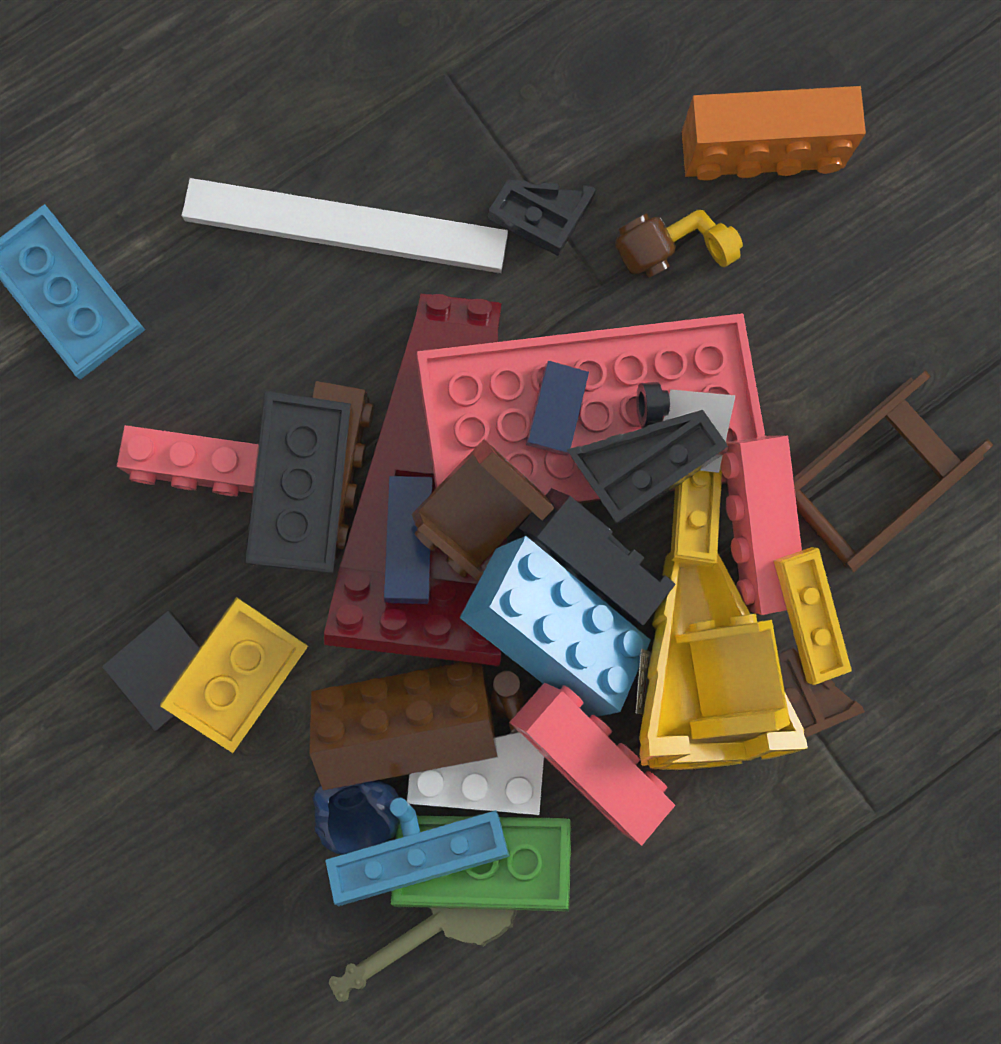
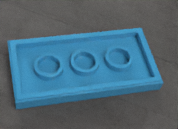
M45 204L0 237L1 282L79 379H82L145 331L144 327Z

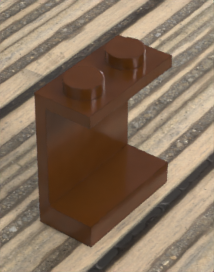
M483 439L411 515L417 527L415 535L427 548L432 551L437 547L449 556L446 561L453 570L464 578L470 574L479 582L484 572L481 563L531 512L543 520L554 507L537 486Z

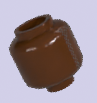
M645 213L618 229L621 235L617 237L615 246L630 273L639 274L645 271L647 277L650 278L670 266L667 258L673 255L676 246L661 218H649L648 214Z

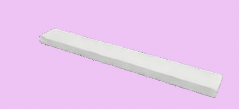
M193 178L189 180L182 217L187 222L495 273L502 272L508 238V230Z

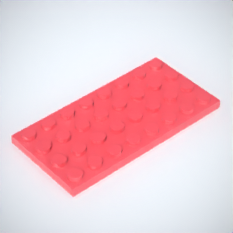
M743 313L417 351L416 353L436 488L485 439L545 495L553 488L570 495L578 503L601 501L570 454L565 456L526 445L547 361L589 372L571 448L588 445L614 435H622L641 429L637 414L636 398L639 383L659 382L662 390H667L669 394L671 389L735 395L726 442L765 436ZM722 473L721 484L727 483V478Z

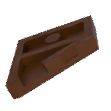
M794 648L778 653L784 691L804 729L805 738L865 712L857 701L851 700L839 690L831 679L816 685L807 683L799 653Z

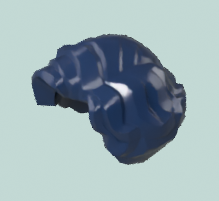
M380 780L323 790L320 784L312 798L315 806V832L320 837L324 847L340 855L388 842L396 835L400 824L399 819L390 810L392 801L399 798L392 786Z

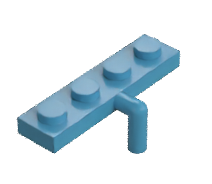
M396 798L392 801L390 810L400 821L402 838L326 859L325 861L334 904L341 906L510 856L499 814L496 810L420 832L415 810L405 799Z

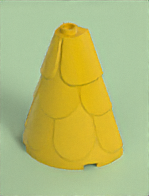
M671 552L667 554L662 576L666 575L676 585L655 610L652 623L656 632L647 672L649 681L639 736L641 743V765H650L652 769L662 770L711 768L742 764V761L752 760L760 756L765 760L807 749L804 729L786 693L790 725L777 731L693 739L690 722L701 718L702 713L690 643L677 644L675 635L690 632V623L715 620L716 628L731 626L730 617L748 615L750 612L718 552L717 563L713 567L670 561Z

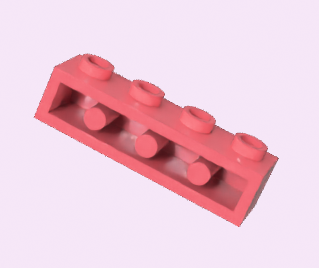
M125 425L117 467L130 475L129 480L138 483L154 485L157 479L171 481V486L179 489L196 490L197 485L213 487L212 492L217 494L238 496L239 491L253 492L258 444Z
M764 436L726 442L729 448L728 452L722 456L721 470L724 477L727 478L729 496L726 498V511L729 519L732 521L734 538L731 541V552L735 562L738 564L739 581L736 584V588L749 612L765 615L786 611V604L773 560L802 551L788 436Z
M544 683L509 723L622 834L642 846L675 806L664 794L667 786L650 771H646L644 774L636 766L640 759L627 746L622 743L616 746L608 737L612 730L595 715L592 714L588 717L580 709L584 702L577 694L564 685L561 689Z

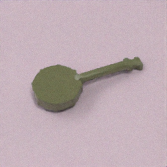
M430 908L433 915L359 964H348L345 974L342 977L332 976L329 980V985L336 999L345 1002L348 1000L349 992L352 989H363L367 979L441 930L445 932V936L449 939H456L466 944L484 947L487 943L499 938L508 929L513 927L517 910Z

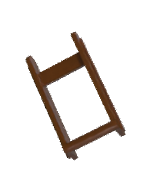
M926 370L914 380L910 377L793 478L797 512L852 572L860 568L983 460V455L993 446V443L987 438L959 460L905 399L931 377ZM885 417L939 479L857 551H854L800 489Z

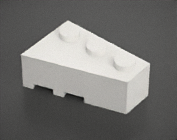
M519 732L495 737L498 754L496 758L410 774L407 802L418 805L539 815L544 756Z

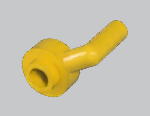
M696 210L667 227L673 242L698 229L704 236L710 254L722 267H726L740 258V248L743 247V243L735 228L732 226L727 228L722 223L716 225L703 210Z

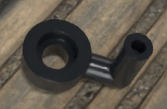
M659 382L639 383L636 403L642 429L648 427V425L662 422L663 416L669 415L670 397L667 390H662Z

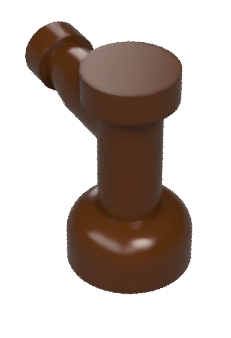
M503 671L497 674L494 679V688L490 694L491 707L497 715L508 718L511 721L522 709L524 695L520 689V681L517 675L510 671ZM509 723L511 733H517L518 731Z

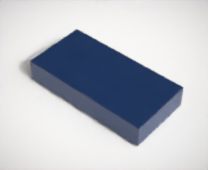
M547 361L526 445L565 456L569 454L567 449H570L589 375L588 371Z

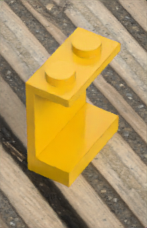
M756 614L730 617L731 626L716 628L715 620L690 623V632L675 635L677 644L690 643L702 713L701 718L690 722L693 739L777 731L790 725L772 620L757 622Z

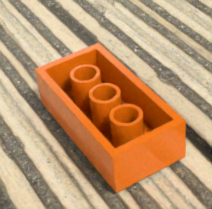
M861 86L693 95L682 129L685 177L697 176L700 180H713L721 175L737 174L740 178H751L765 172H777L782 176H790L801 172V170H817L819 173L824 174L839 171L846 166L866 134Z

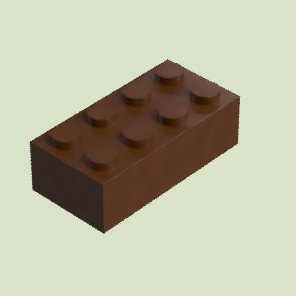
M457 662L440 667L415 670L408 673L311 691L309 754L322 789L328 790L498 757L490 693L483 664Z

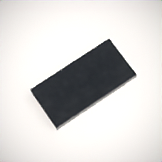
M265 391L244 564L333 573L351 403Z

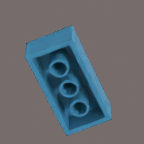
M527 536L496 548L460 616V619L543 684L547 683L558 689H561L564 685L571 689L584 702L580 709L588 717L592 714L598 717L621 711L640 667L641 649L647 650L651 641Z

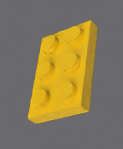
M236 597L164 697L160 706L233 753L308 646Z

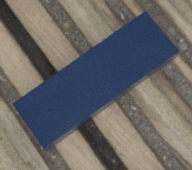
M389 476L384 603L428 604L430 549L416 537L417 527L411 514L432 493V477Z

